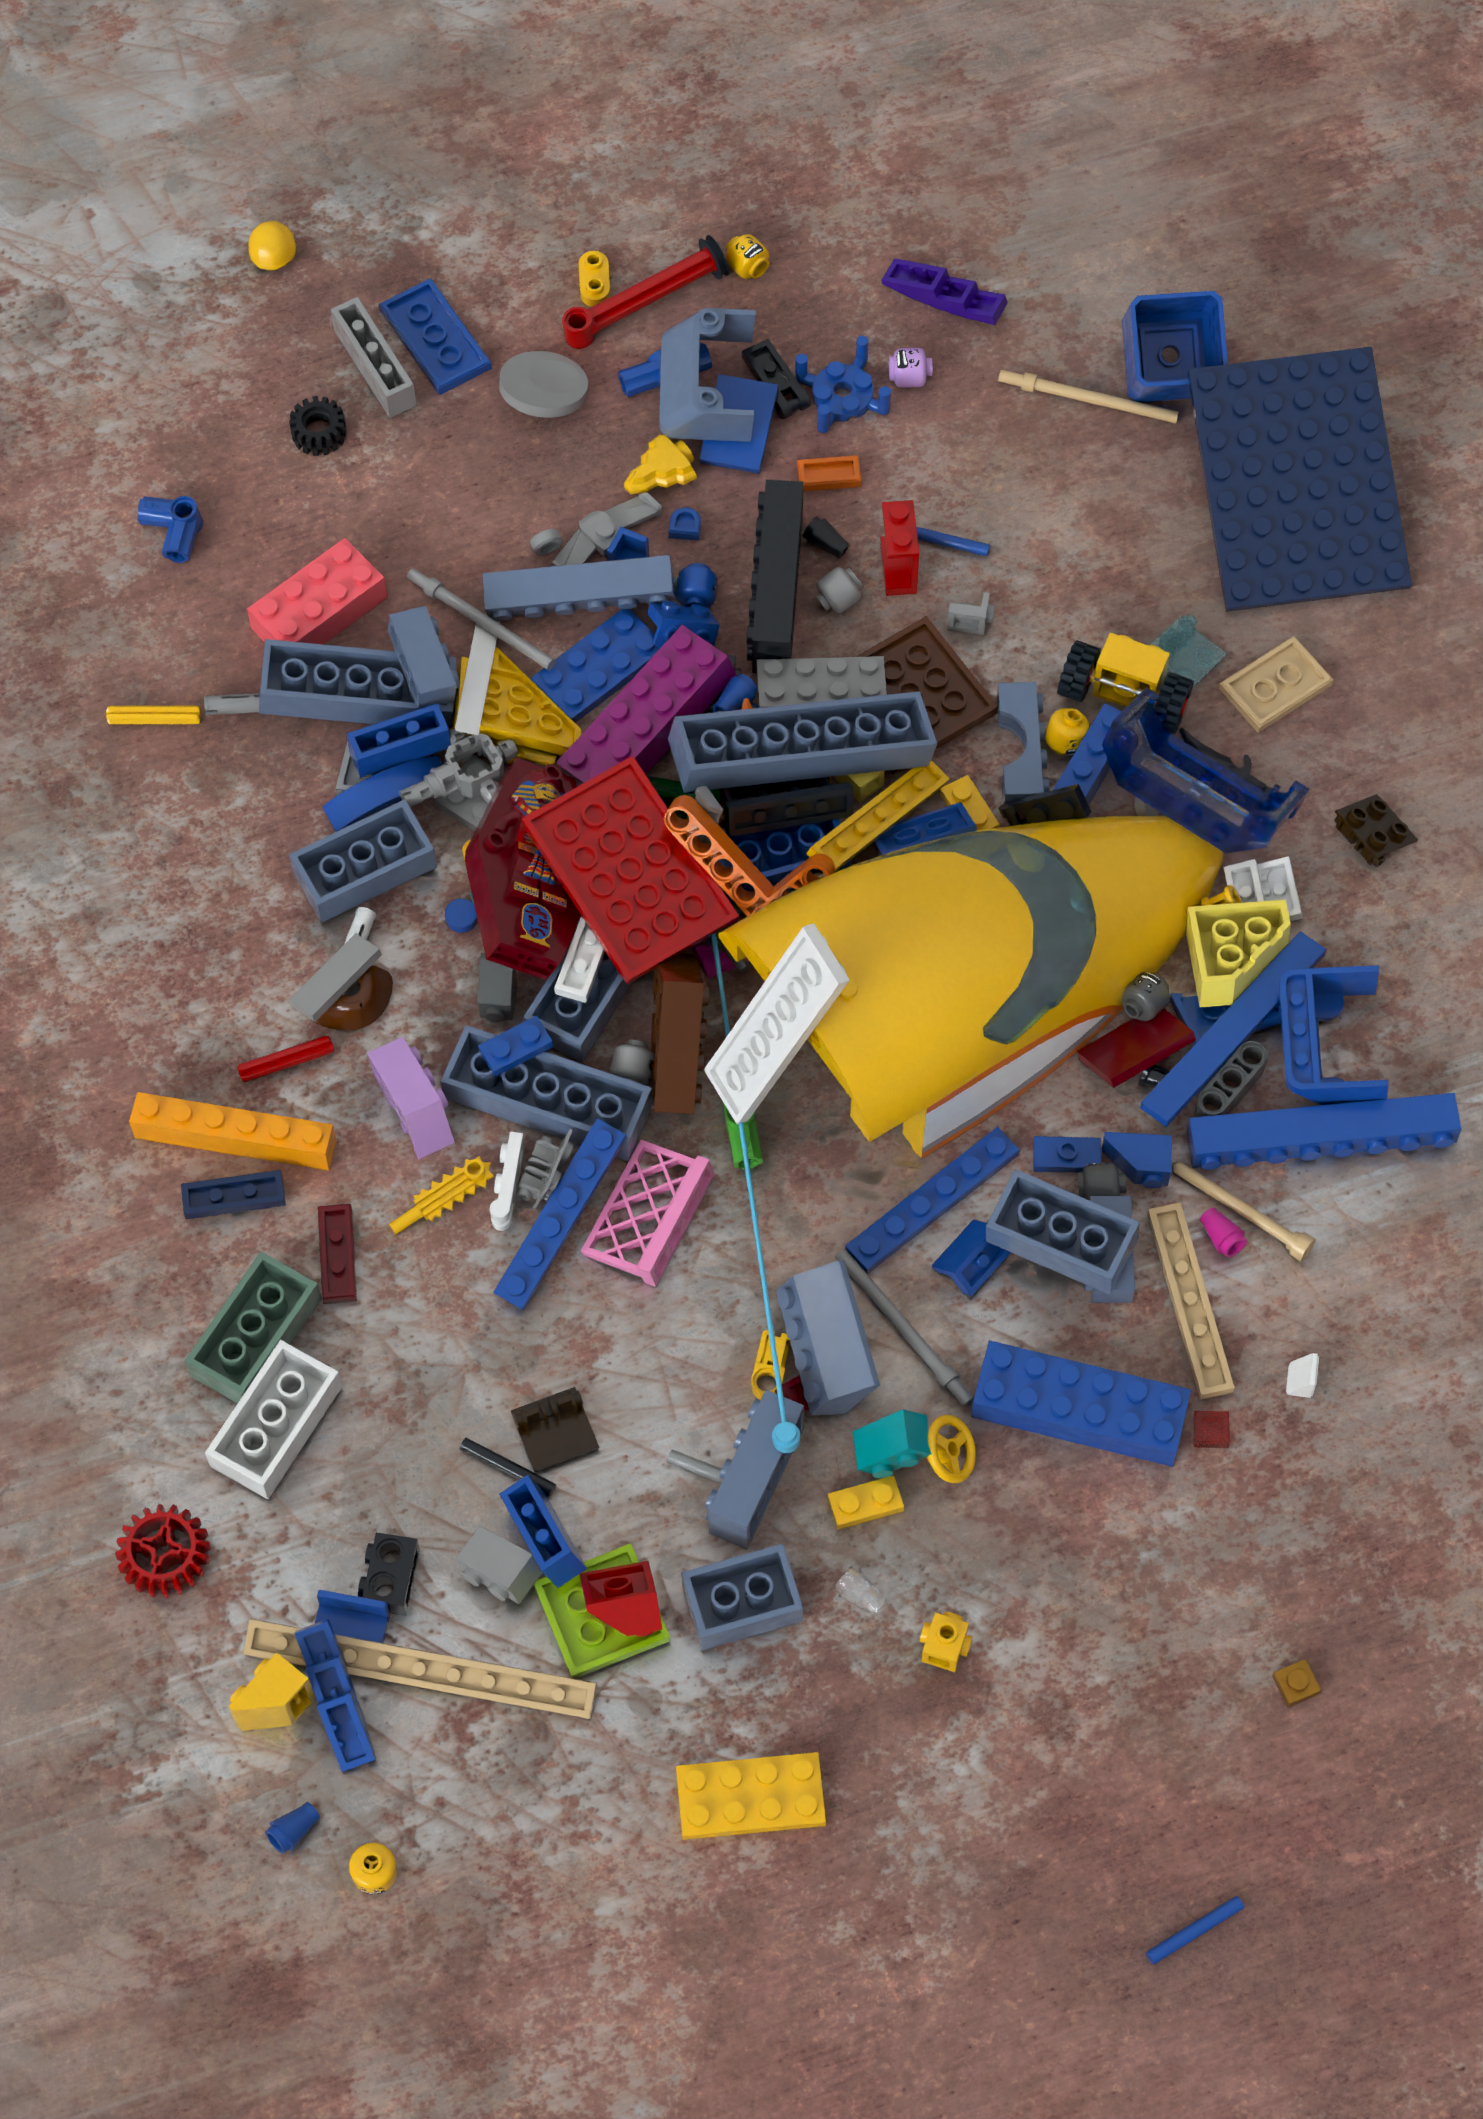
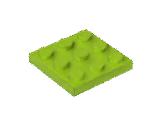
M630 1543L584 1561L587 1569L582 1573L638 1563L639 1561ZM580 1574L559 1588L547 1576L538 1579L534 1583V1588L571 1678H579L671 1641L661 1613L662 1630L640 1637L636 1635L626 1636L587 1612Z

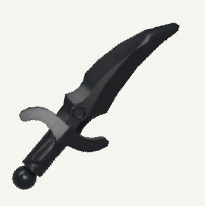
M1180 727L1179 731L1190 751L1207 767L1217 770L1221 773L1222 777H1228L1232 780L1230 793L1233 798L1238 797L1237 788L1242 785L1262 795L1265 799H1271L1274 796V790L1271 787H1267V784L1250 775L1252 763L1248 755H1244V766L1241 769L1232 762L1230 757L1205 746L1184 728Z

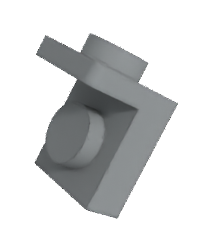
M983 593L981 606H974L966 602H950L947 630L984 635L986 623L992 624L995 605L989 604L990 593Z

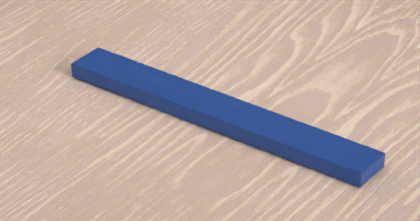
M1300 931L1141 1102L1140 1109L1167 1127L1223 1067L1236 1050L1247 1041L1280 1005L1279 982L1281 976L1290 969L1314 968L1325 956L1327 949Z

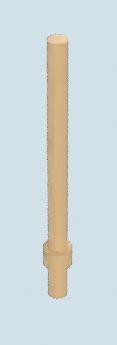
M1001 370L998 382L1020 386L1023 391L1032 393L1034 390L1177 423L1179 411L1039 379L1036 374L1025 372L1023 375Z

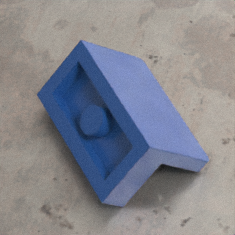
M972 1220L932 1264L935 1272L949 1275L961 1292L971 1297L1011 1253L986 1242L987 1223L978 1220Z
M318 1590L317 1599L319 1607L315 1623L329 1619L333 1631L337 1635L384 1643L390 1619L387 1602Z

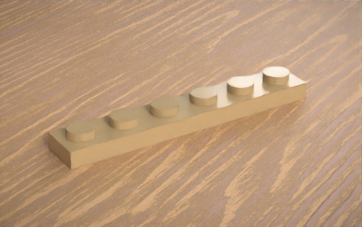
M1181 1202L1148 1209V1220L1199 1398L1202 1400L1233 1393L1235 1389Z

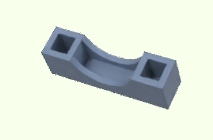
M1036 682L998 683L996 699L998 727L1014 733L1021 740L1025 749L1016 761L1003 766L1002 794L1004 804L1011 800L1049 791V778L1043 777L1042 769H1047V750L1041 749L1040 741H1045V722H1039L1038 714L1043 713V694H1037Z

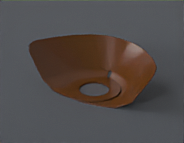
M370 966L357 980L361 986L359 992L353 996L342 995L314 1023L336 1030H357L370 1025L382 1015L389 1003L393 986L391 974L377 966Z

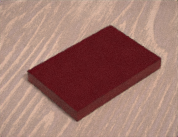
M1163 1009L1150 1021L1131 1019L1077 1050V1054L1082 1063L1111 1087L1115 1088L1193 1043L1196 1038L1193 1030L1166 1009Z

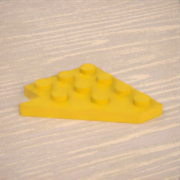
M495 647L479 733L486 734L490 738L500 741L513 740L518 745L562 756L581 736V728L499 648ZM463 656L458 665L460 686L456 690L454 728L469 658Z

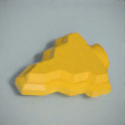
M659 434L648 443L649 449L641 455V465L630 472L624 483V488L631 495L648 492L656 486L668 488L676 483L685 485L697 479V475L690 464L694 461L691 450L683 441L679 440L674 444L664 434Z

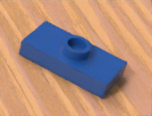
M1034 1136V1172H1083L1087 1164L1101 1163V1138Z

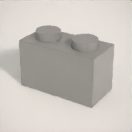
M481 1526L478 1527L455 1559L463 1570L461 1575L469 1583L477 1587L481 1583L487 1586L489 1592L498 1599L505 1601L509 1598L518 1604L521 1603L542 1574L532 1553Z

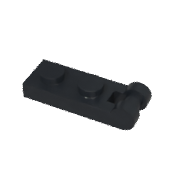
M769 339L742 351V359L757 381L778 384L779 390L775 407L781 419L792 416V412L800 409L803 411L811 406L806 392ZM791 393L794 398L786 401L784 396Z
M1079 784L1011 800L998 808L1002 818L1007 819L1009 826L1087 818L1091 813V809ZM1024 812L1026 819L1021 820L1018 813Z

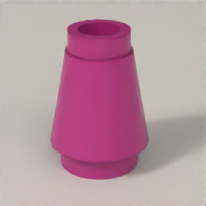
M1216 1208L1208 1209L1200 1217V1222L1203 1224L1219 1254H1224L1228 1258L1233 1257L1246 1246L1245 1232L1222 1213L1218 1212Z

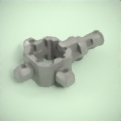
M454 728L449 731L450 746H448L445 755V764L435 769H430V773L423 777L424 781L400 790L401 800L405 799L411 808L430 797L434 799L441 796L446 798L449 794L459 791L462 796L472 799L481 795L489 803L504 774L503 761L508 762L518 754L513 740H504L498 742L495 747L486 734L479 733L478 735L469 736L467 733L455 731ZM474 753L478 757L483 755L485 758H488L492 768L491 771L485 769L479 772L478 777L475 779L473 775L467 777L465 773H462L458 762L459 760L465 762L472 759V754Z

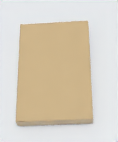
M1293 636L1222 681L1219 685V690L1256 732L1259 733L1331 687L1334 679L1298 639Z

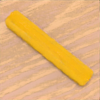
M110 705L106 710V719L108 724H199L201 710L197 705Z

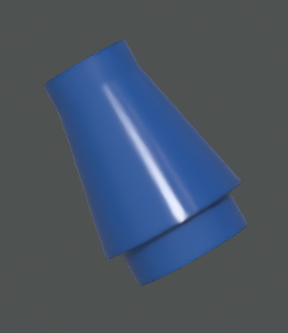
M744 674L731 677L718 701L713 705L714 713L718 711L739 710L742 708L745 698H749V701L752 702L758 691L754 681Z
M306 1802L301 1807L270 1822V1827L265 1831L266 1837L278 1852L283 1854L287 1850L293 1851L313 1824L320 1819L317 1810L309 1802Z

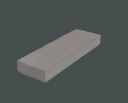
M355 933L289 999L291 1006L316 1022L382 955L380 949Z

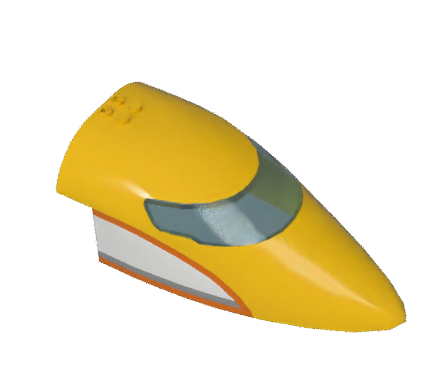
M1106 816L1058 820L952 835L896 850L815 880L778 898L720 932L718 937L736 962L747 957L762 979L766 981L802 927L812 923L816 925L821 935L827 940L828 946L837 961L844 967L850 981L810 1034L808 1041L850 1096V1117L867 1140L871 1142L903 1123V1135L911 1144L917 1156L919 1155L922 1159L977 1126L1050 1075L1072 1057L1077 1050L1083 1048L1123 1010L1122 997L1127 985L1140 973H1156L1186 935L1188 907L1201 906V899L1204 897L1209 898L1223 862L1222 838L1214 828L1200 822L1168 816Z

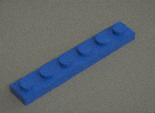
M596 1119L493 1292L495 1295L523 1311L526 1309L627 1139L626 1134L600 1119Z
M997 1126L846 1244L845 1249L867 1274L1019 1156V1148Z

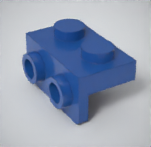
M663 601L662 604L650 602L647 614L657 626L653 640L656 647H662L681 625L714 646L720 624L709 612L708 608L698 604L684 607L672 601Z

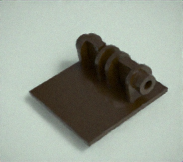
M1377 794L1335 811L1337 817L1334 819L1337 824L1336 829L1348 839L1350 844L1356 843L1354 849L1356 851L1362 850L1360 854L1369 865L1373 864L1375 867H1378L1385 861L1383 855L1418 841L1408 826L1396 816L1388 804Z
M575 1387L511 1410L534 1472L599 1448L583 1408L581 1395Z

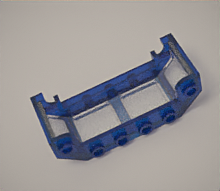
M1146 687L1113 720L1102 743L1117 785L1226 854L1266 848L1273 835L1286 820L1296 815L1309 788L1295 781L1287 792H1280L1281 786L1277 784L1270 790L1269 794L1260 790L1163 729L1162 727L1167 715L1162 713L1158 716L1154 711V703L1159 699L1160 695Z

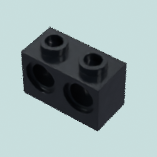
M376 1532L374 1543H368L366 1548L365 1564H369L367 1577L361 1576L358 1597L387 1602L390 1614L407 1616L420 1552L417 1538ZM394 1551L400 1554L395 1562L387 1563L382 1560L383 1556L388 1552ZM381 1585L393 1587L392 1592L386 1596H379L375 1593Z

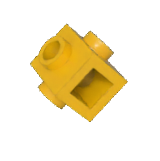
M935 1612L932 1623L925 1621L919 1642L925 1644L921 1662L955 1672L960 1655L967 1657L973 1636L967 1635L969 1623L964 1622V1619L955 1613L944 1612L942 1615Z

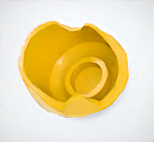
M267 221L257 225L251 232L248 241L251 261L260 269L276 270L291 262L296 253V243L292 231L279 221Z

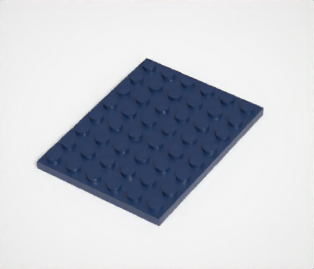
M1372 346L1188 370L1187 376L1226 612L1410 589L1412 582Z

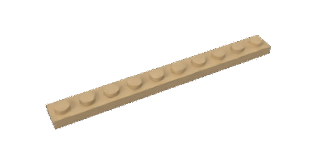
M249 1619L243 1655L271 1659L277 1652L289 1663L306 1666L294 1634L296 1630L302 1628ZM335 1634L348 1672L351 1675L590 1719L592 1716L597 1688L596 1682Z

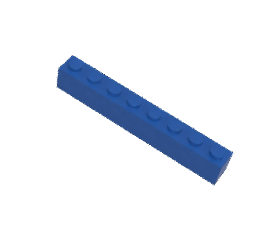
M1455 1093L1194 1117L1189 1118L1186 1133L1192 1168L1201 1167L1204 1170H1213L1221 1165L1235 1164L1238 1167L1252 1165L1254 1162L1261 1161L1277 1164L1292 1158L1315 1160L1324 1155L1347 1157L1355 1152L1366 1151L1369 1154H1380L1387 1149L1401 1148L1403 1151H1412L1420 1146L1429 1145L1444 1148L1457 1143L1462 1128Z

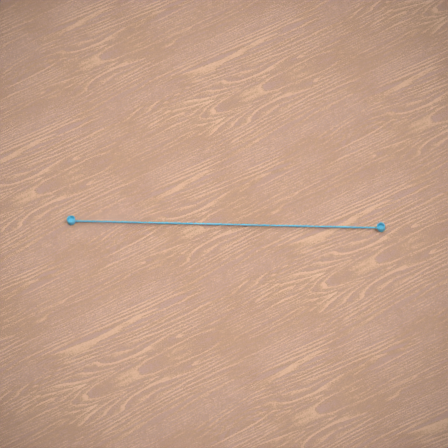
M715 933L711 935L716 964L725 1034L727 1037L730 1033V1027L721 964L719 958L717 937ZM742 1122L739 1124L781 1415V1423L777 1424L772 1431V1442L779 1452L791 1453L800 1445V1431L795 1424L786 1420L744 1123Z

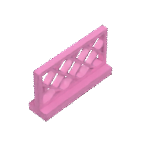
M640 1139L581 1249L582 1255L642 1277L644 1283L656 1287L715 1176L710 1160L698 1155L696 1159ZM645 1152L658 1156L660 1161L659 1164L641 1170L639 1165ZM679 1164L689 1167L685 1176L670 1180L667 1169ZM664 1171L667 1183L649 1189L645 1177ZM641 1179L645 1191L627 1198L624 1192L627 1185ZM671 1190L673 1198L670 1204L656 1209L652 1197ZM649 1199L653 1210L634 1217L630 1205ZM626 1207L630 1219L612 1226L609 1220L612 1213ZM656 1218L658 1227L655 1232L641 1237L637 1225ZM634 1227L638 1238L619 1245L615 1233ZM612 1236L615 1244L614 1248L604 1252L593 1249L599 1239ZM641 1246L643 1255L637 1265L624 1260L623 1252Z

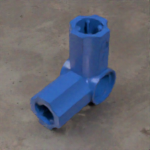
M146 496L140 499L138 506L139 523L141 525L168 528L162 549L164 558H168L176 563L189 561L196 534L203 526V518L195 500L188 496H180L175 500Z

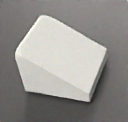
M1309 1354L1289 1364L1286 1393L1288 1395L1307 1398L1313 1396L1317 1385L1318 1354Z

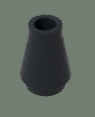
M818 516L813 518L802 535L807 539V544L830 553L838 559L842 558L850 546V543L845 541L825 518L820 519Z

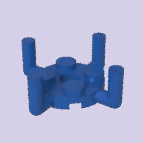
M859 336L857 338L856 357L851 365L834 361L829 363L817 376L807 372L808 357L805 354H798L795 358V378L798 382L812 387V397L818 410L817 429L820 433L828 432L834 421H848L849 417L856 415L858 418L868 410L881 415H887L890 412L891 389L887 386L881 387L879 389V399H874L872 377L863 371L868 361L869 340L866 336ZM838 389H847L851 393L845 397H841L836 395L835 391Z

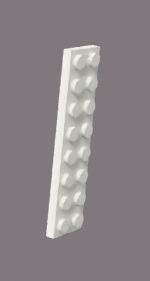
M814 923L802 927L704 1069L737 1125L750 1119L850 981L844 967L839 964L829 948L827 940L821 935Z

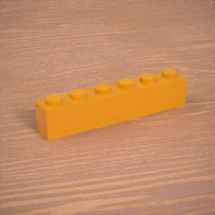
M141 1092L136 1094L129 1120L134 1138L327 1171L330 1170L337 1142L333 1124Z

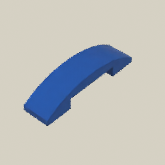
M438 755L415 759L391 767L340 793L322 806L323 811L334 831L337 832L366 818L368 815L402 801L399 795L400 790L424 781L423 777L430 773V769H435L443 764Z

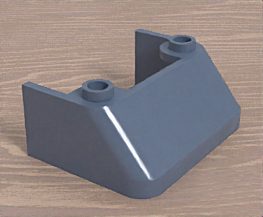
M704 308L663 333L661 339L659 428L665 436L675 439L751 442L754 410L723 409V396L717 389L699 386L700 340L752 343L756 310Z

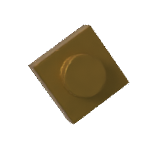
M1306 1659L1275 1671L1272 1675L1287 1708L1321 1693V1689Z

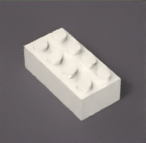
M280 1340L206 1450L205 1455L209 1466L264 1498L269 1499L343 1387L339 1372Z

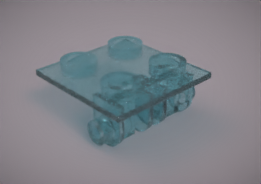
M1189 614L1177 618L1150 645L1158 646L1163 651L1170 653L1166 677L1168 672H1172L1194 680V688L1227 656V653L1196 630L1197 620Z

